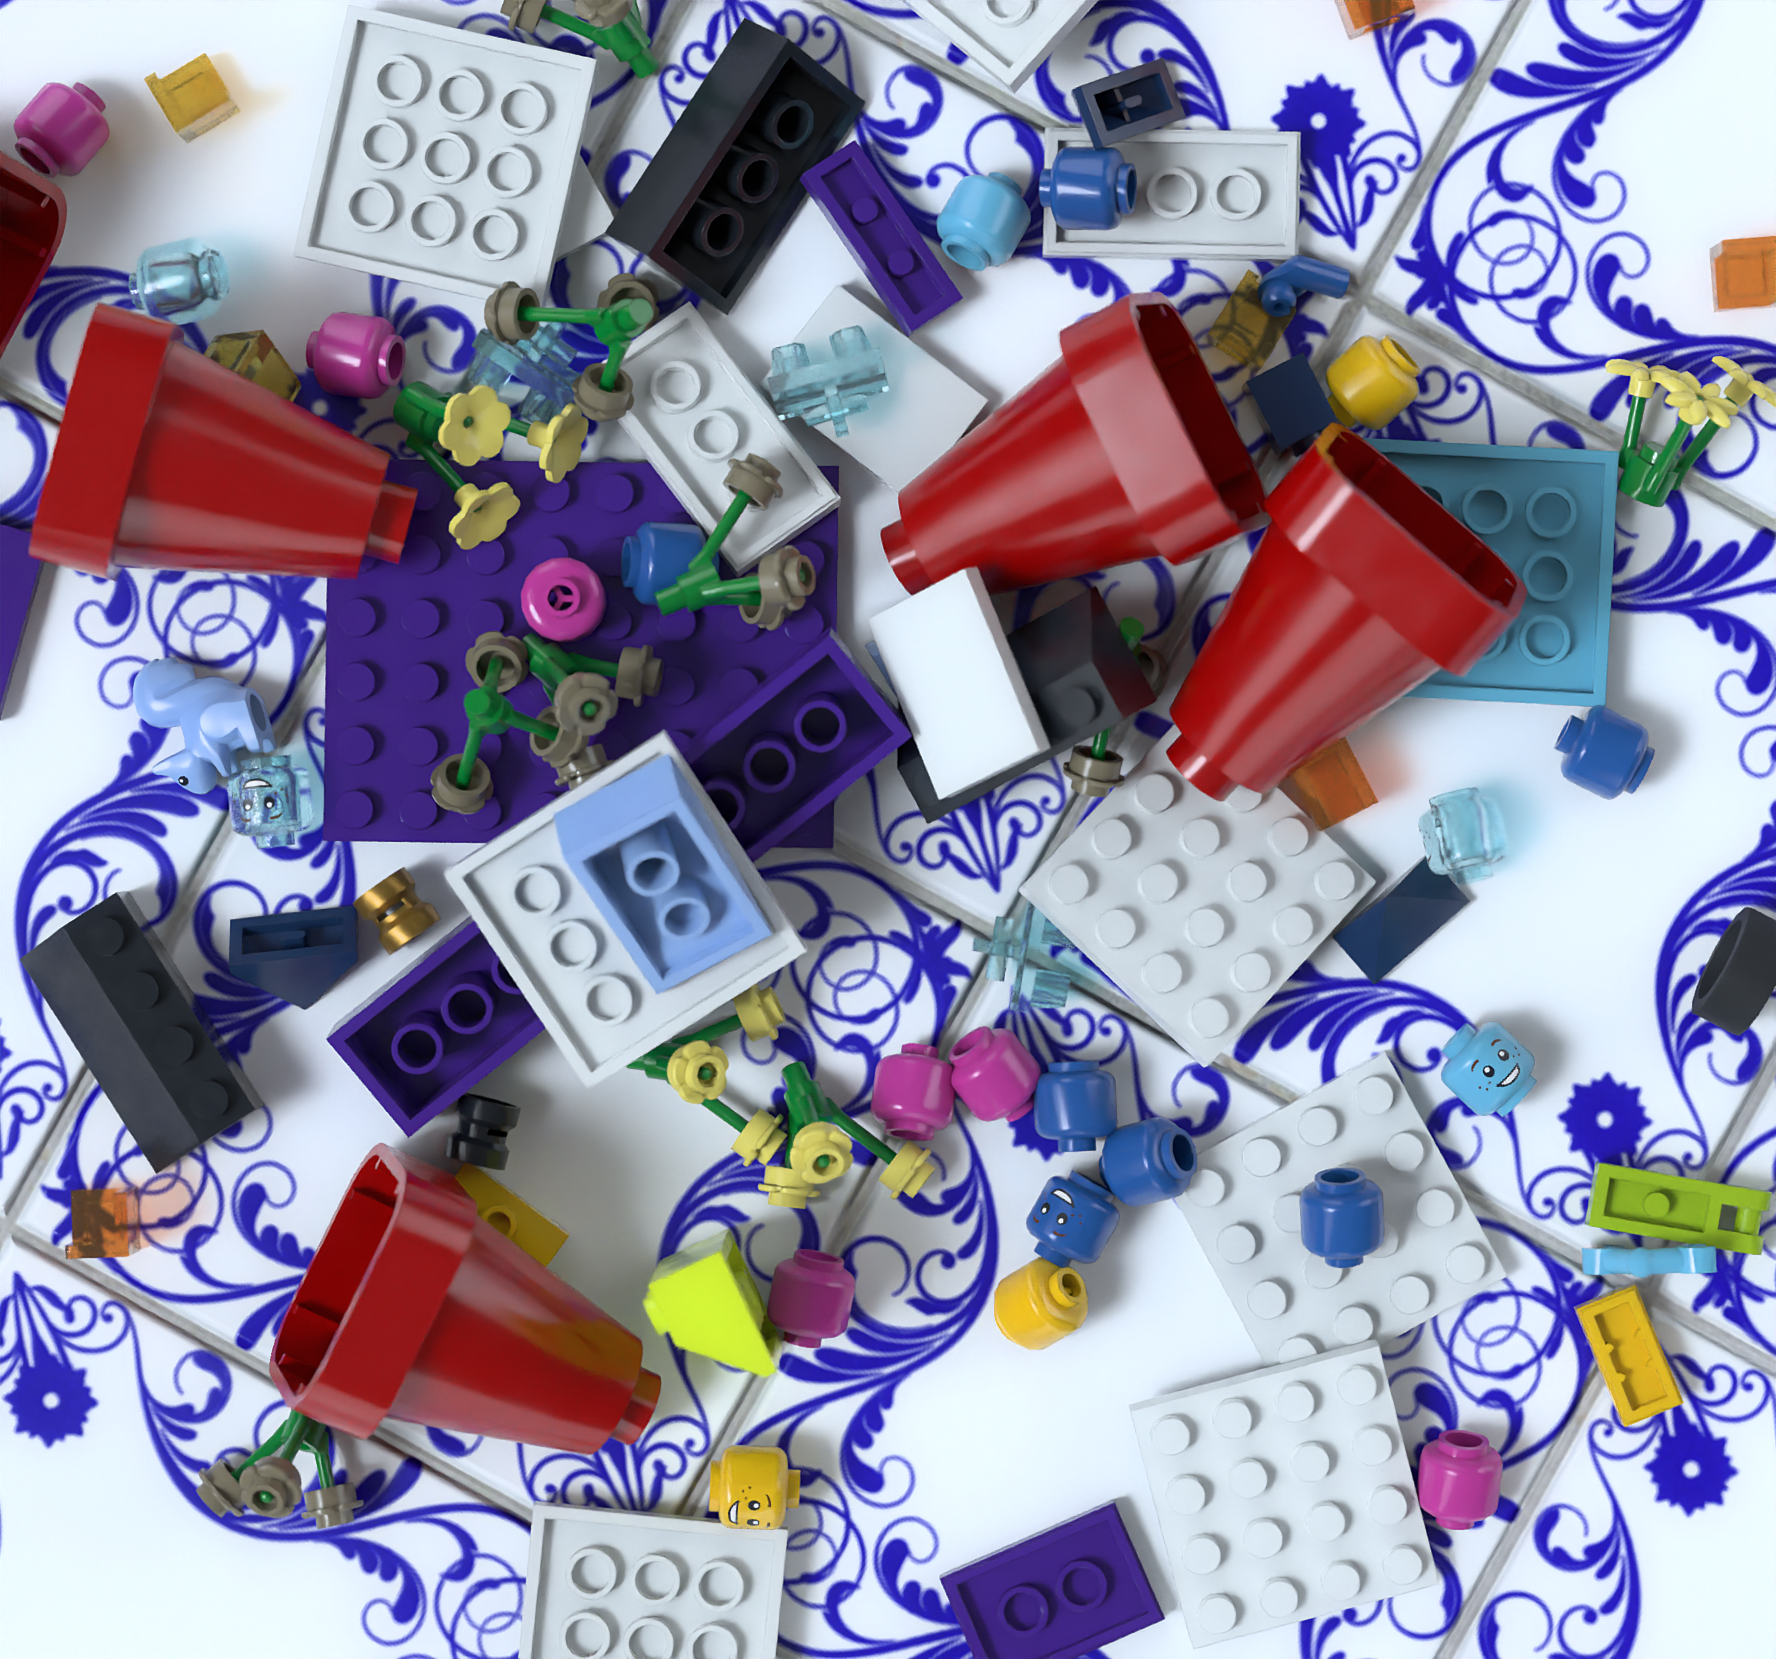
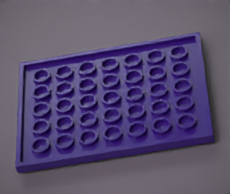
M390 459L385 480L419 489L399 564L365 555L357 580L327 578L323 841L488 843L570 790L569 785L563 787L556 786L554 781L559 778L556 768L551 767L550 762H545L541 756L536 755L532 751L530 732L510 726L503 733H487L482 739L477 758L486 764L493 782L492 797L484 801L483 809L474 814L465 815L446 810L434 800L432 796L434 786L430 781L432 772L446 758L455 754H463L469 735L470 720L466 714L464 699L471 690L481 688L474 682L467 670L466 654L469 648L476 645V638L488 631H500L505 637L513 635L520 640L530 633H536L547 644L556 643L566 653L574 652L591 659L619 663L625 646L642 649L644 644L652 646L653 657L663 659L664 661L663 677L657 697L646 695L644 703L640 707L634 706L633 699L617 697L618 706L615 715L611 719L606 720L603 730L589 736L587 747L602 744L607 760L616 761L665 730L677 749L680 748L829 627L837 634L839 506L781 547L793 546L799 551L801 556L804 555L809 558L815 572V587L811 594L804 596L805 602L800 609L793 610L791 615L784 619L778 629L769 631L767 628H760L757 624L746 623L741 616L739 605L705 606L691 613L686 607L663 617L658 605L642 604L634 597L632 588L623 586L621 580L623 543L627 536H635L637 529L643 523L658 521L690 523L698 526L650 463L578 462L576 467L572 471H566L563 479L556 484L546 479L545 470L540 468L539 461L479 460L472 466H464L455 460H445L466 484L472 483L478 490H488L499 482H506L513 489V494L520 500L519 510L512 518L507 520V526L499 537L488 542L481 541L476 547L464 550L457 544L456 538L449 532L450 522L462 510L454 501L455 493L426 460ZM816 465L839 495V466ZM718 553V576L721 581L745 578L749 573L759 572L760 562L737 578ZM569 557L584 562L599 576L606 590L607 607L602 622L590 635L578 641L557 642L541 636L528 624L522 611L521 591L526 577L537 565L551 558ZM559 586L564 595H573L570 588ZM554 591L550 595V603L553 607L558 599ZM564 602L560 611L567 610L573 602ZM525 659V663H527L529 667L530 663ZM529 669L525 679L519 685L505 692H499V694L512 703L515 711L535 719L545 708L553 706L543 688V683ZM601 675L609 682V690L616 693V678ZM834 799L773 848L833 849Z

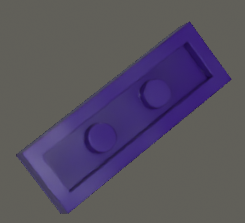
M856 140L802 174L799 180L907 337L961 302L963 299L962 295Z

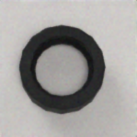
M1750 907L1743 908L1735 916L1714 948L1703 970L1692 1000L1693 1014L1738 1036L1751 1026L1776 986L1775 919Z

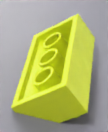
M729 1228L660 1260L648 1283L650 1291L646 1293L647 1298L643 1299L648 1316L659 1336L670 1332L676 1346L762 1377H768L778 1371L783 1341L776 1326L767 1317V1307Z

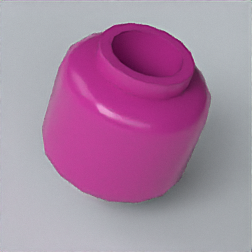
M57 82L47 83L17 116L13 129L18 141L14 147L29 166L45 177L54 179L57 174L68 177L76 176L90 162L110 136L108 123L102 115L106 105L92 89L82 83L76 82L73 87Z
M339 312L329 315L322 323L319 331H313L310 334L305 356L307 366L310 369H314L317 383L325 392L334 395L374 399L380 398L390 386H396L400 381L405 367L406 349L403 338L396 335L394 327L387 319L378 316Z
M569 557L551 558L537 565L526 577L521 591L522 611L528 624L541 636L557 642L578 641L590 635L602 622L607 607L606 590L599 576L584 562ZM559 586L570 588L573 595H564ZM552 591H554L558 598L553 607L550 603ZM564 602H573L567 610L560 611Z
M987 1026L978 1027L960 1039L951 1049L948 1055V1059L951 1062L950 1065L953 1066L951 1084L957 1096L976 1118L990 1122L1004 1117L1008 1122H1012L1021 1118L1034 1106L1033 1093L1036 1091L1038 1079L1042 1075L1041 1067L1012 1031L1004 1028L990 1030Z
M907 1043L901 1046V1053L885 1056L878 1062L870 1108L874 1118L884 1125L883 1132L885 1134L904 1140L930 1141L934 1139L935 1132L944 1130L951 1124L956 1093L951 1084L953 1066L938 1059L939 1049L924 1044Z
M798 1249L794 1251L793 1258L785 1259L776 1265L767 1304V1317L773 1325L785 1331L784 1341L800 1347L819 1348L821 1347L822 1339L834 1338L846 1331L855 1292V1280L853 1275L843 1268L844 1260L842 1258L822 1251Z
M1448 1430L1440 1433L1438 1439L1431 1441L1423 1447L1420 1456L1416 1493L1422 1509L1436 1517V1522L1440 1526L1452 1530H1467L1474 1526V1522L1485 1520L1496 1512L1499 1503L1503 1459L1496 1449L1489 1446L1487 1437L1473 1431Z

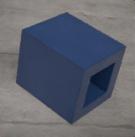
M1303 352L1247 380L1241 386L1275 455L1288 448L1291 449L1295 458L1303 455L1330 423L1338 421Z

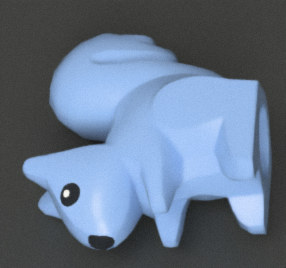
M176 657L161 660L156 658L144 665L136 676L133 685V701L138 715L149 725L160 729L181 726L184 735L185 748L154 765L152 768L154 774L169 776L186 790L203 795L214 790L217 781V769L223 777L240 775L236 756L238 749L246 746L250 752L254 753L261 751L268 753L276 750L277 745L264 700L254 688L241 687L235 682L216 676L196 679L192 665L179 663Z

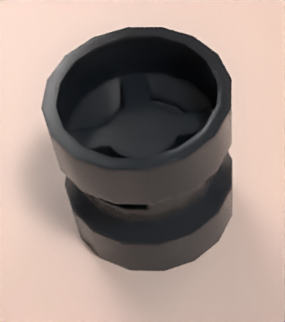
M464 1093L458 1098L455 1109L459 1117L457 1130L448 1136L443 1155L480 1167L505 1170L510 1153L505 1144L507 1135L510 1130L517 1126L521 1108L490 1097Z

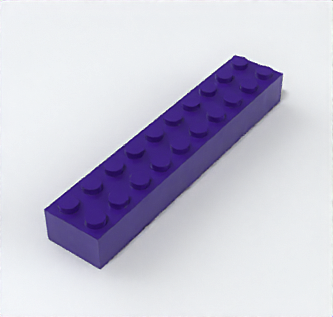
M829 627L678 748V750L753 864L911 738L912 732L904 716L836 632ZM470 915L335 1023L326 1040L409 1138L545 1030L546 1027Z

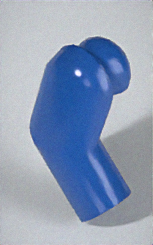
M1296 255L1262 277L1257 289V298L1262 303V309L1267 314L1275 317L1285 316L1290 313L1289 307L1296 305V298L1307 290L1335 299L1342 298L1349 285L1350 272L1348 269L1303 255Z

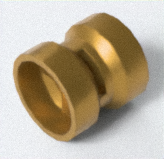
M405 867L389 875L352 903L363 919L372 920L380 930L378 940L389 955L403 948L442 919L431 903L422 902L414 892L416 882ZM403 901L405 905L389 916L386 914L387 911Z

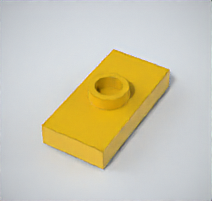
M464 1163L455 1175L457 1181L475 1200L477 1214L546 1267L571 1235L481 1167Z
M1634 1283L1574 1306L1620 1422L1624 1427L1684 1403L1637 1286Z

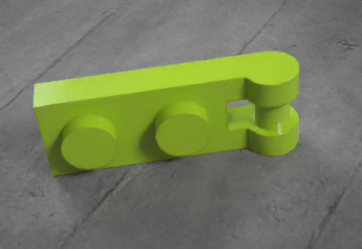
M1596 1161L1585 1224L1591 1227L1688 1244H1705V1246H1715L1717 1249L1761 1256L1765 1236L1759 1235L1762 1212H1769L1772 1192ZM1722 1204L1737 1206L1734 1230L1718 1228Z

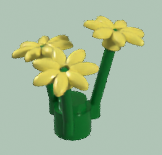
M1715 356L1711 361L1733 377L1732 381L1723 391L1726 395L1725 399L1719 397L1721 392L1719 384L1708 383L1701 388L1697 378L1688 371L1679 373L1661 365L1648 368L1647 365L1639 360L1635 362L1622 359L1609 360L1605 364L1606 372L1630 376L1628 394L1633 395L1623 444L1619 450L1618 467L1624 471L1617 483V487L1626 495L1639 502L1653 507H1663L1671 490H1679L1687 471L1721 427L1726 429L1730 427L1731 420L1729 416L1737 415L1739 411L1737 406L1744 407L1755 393L1776 408V393L1764 383L1755 381L1751 373L1742 370L1737 363L1722 356ZM1657 382L1672 392L1666 397L1665 402L1671 406L1679 407L1677 413L1680 420L1665 446L1645 441L1640 450L1637 448L1645 405L1647 398H1653ZM1707 416L1709 418L1707 423L1681 457H1679L1677 453L1692 426L1702 424Z

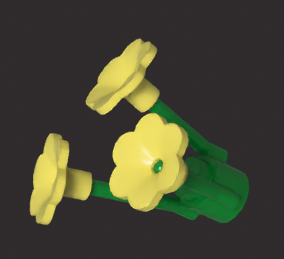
M416 381L410 383L401 391L393 408L394 421L398 426L409 432L405 442L406 446L422 455L455 493L454 501L462 510L450 522L449 532L456 538L457 544L464 550L476 547L481 541L488 542L499 537L507 526V520L512 518L519 510L520 500L513 494V489L506 482H499L488 490H478L474 484H466L432 446L434 442H439L443 447L452 450L453 458L456 462L464 466H472L479 461L481 456L494 457L500 452L504 444L503 430L526 437L529 445L542 449L539 457L540 468L545 470L548 481L557 484L563 479L566 471H572L578 464L582 450L581 443L584 441L588 431V420L582 417V411L577 404H567L562 413L554 416L549 424L537 420L530 424L512 418L509 406L497 401L495 390L486 385H477L468 394L458 393L454 395L451 392L442 393L425 382Z

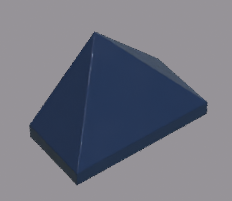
M1164 58L1080 85L1071 91L1073 101L1095 150L1186 117Z
M1428 853L1331 936L1373 985L1470 902L1436 861L1432 865L1430 861L1428 863L1430 857Z
M354 906L230 919L229 968L231 974L304 1010L358 961V911Z

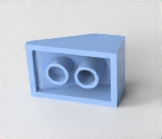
M669 753L553 814L563 859L657 995L772 935L768 922L704 806Z

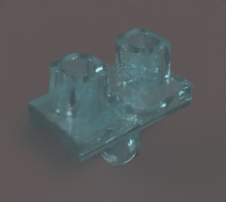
M548 322L545 328L539 325L536 334L531 339L519 340L514 345L499 342L489 329H481L471 345L478 352L468 374V379L476 385H486L494 389L496 394L503 390L513 374L531 387L517 411L531 423L537 420L549 424L554 416L562 413L567 404H576L572 385L574 380L581 376L568 367L578 351L560 339L567 323Z
M859 325L835 331L834 334L829 336L835 358L833 360L810 366L803 343L794 342L776 347L771 351L773 376L768 377L767 380L777 416L781 420L804 414L807 427L832 421L836 437H844L849 435L845 417L868 411L867 396L890 390L879 347L872 348L862 327Z
M1027 900L1019 945L1011 944L1015 919L996 916L992 940L973 939L972 951L989 954L986 979L1004 982L1008 957L1017 959L1008 1007L1010 1010L1029 1013L1030 1006L1038 1008H1063L1066 1006L1071 974L1037 968L1041 943L1075 949L1076 945L1030 901Z

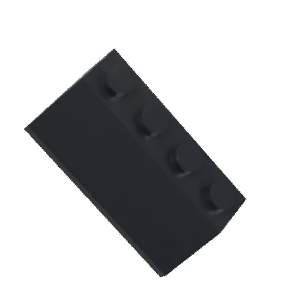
M744 18L604 233L664 276L721 313L728 315L808 191L799 180L802 174L833 154L866 102L789 38Z
M1097 586L1086 590L1005 636L1051 747L1050 749L953 797L939 800L913 734L911 738L897 748V769L927 824L1158 701ZM898 700V710L906 719L901 704Z
M129 891L116 892L62 926L19 959L156 1174L265 1105Z

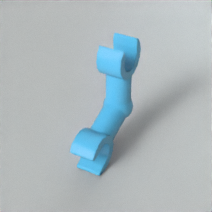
M1687 1244L1675 1246L1674 1248L1647 1249L1643 1247L1623 1249L1621 1245H1604V1248H1582L1583 1274L1588 1275L1628 1274L1638 1278H1646L1657 1274L1717 1272L1715 1246L1705 1247V1244Z

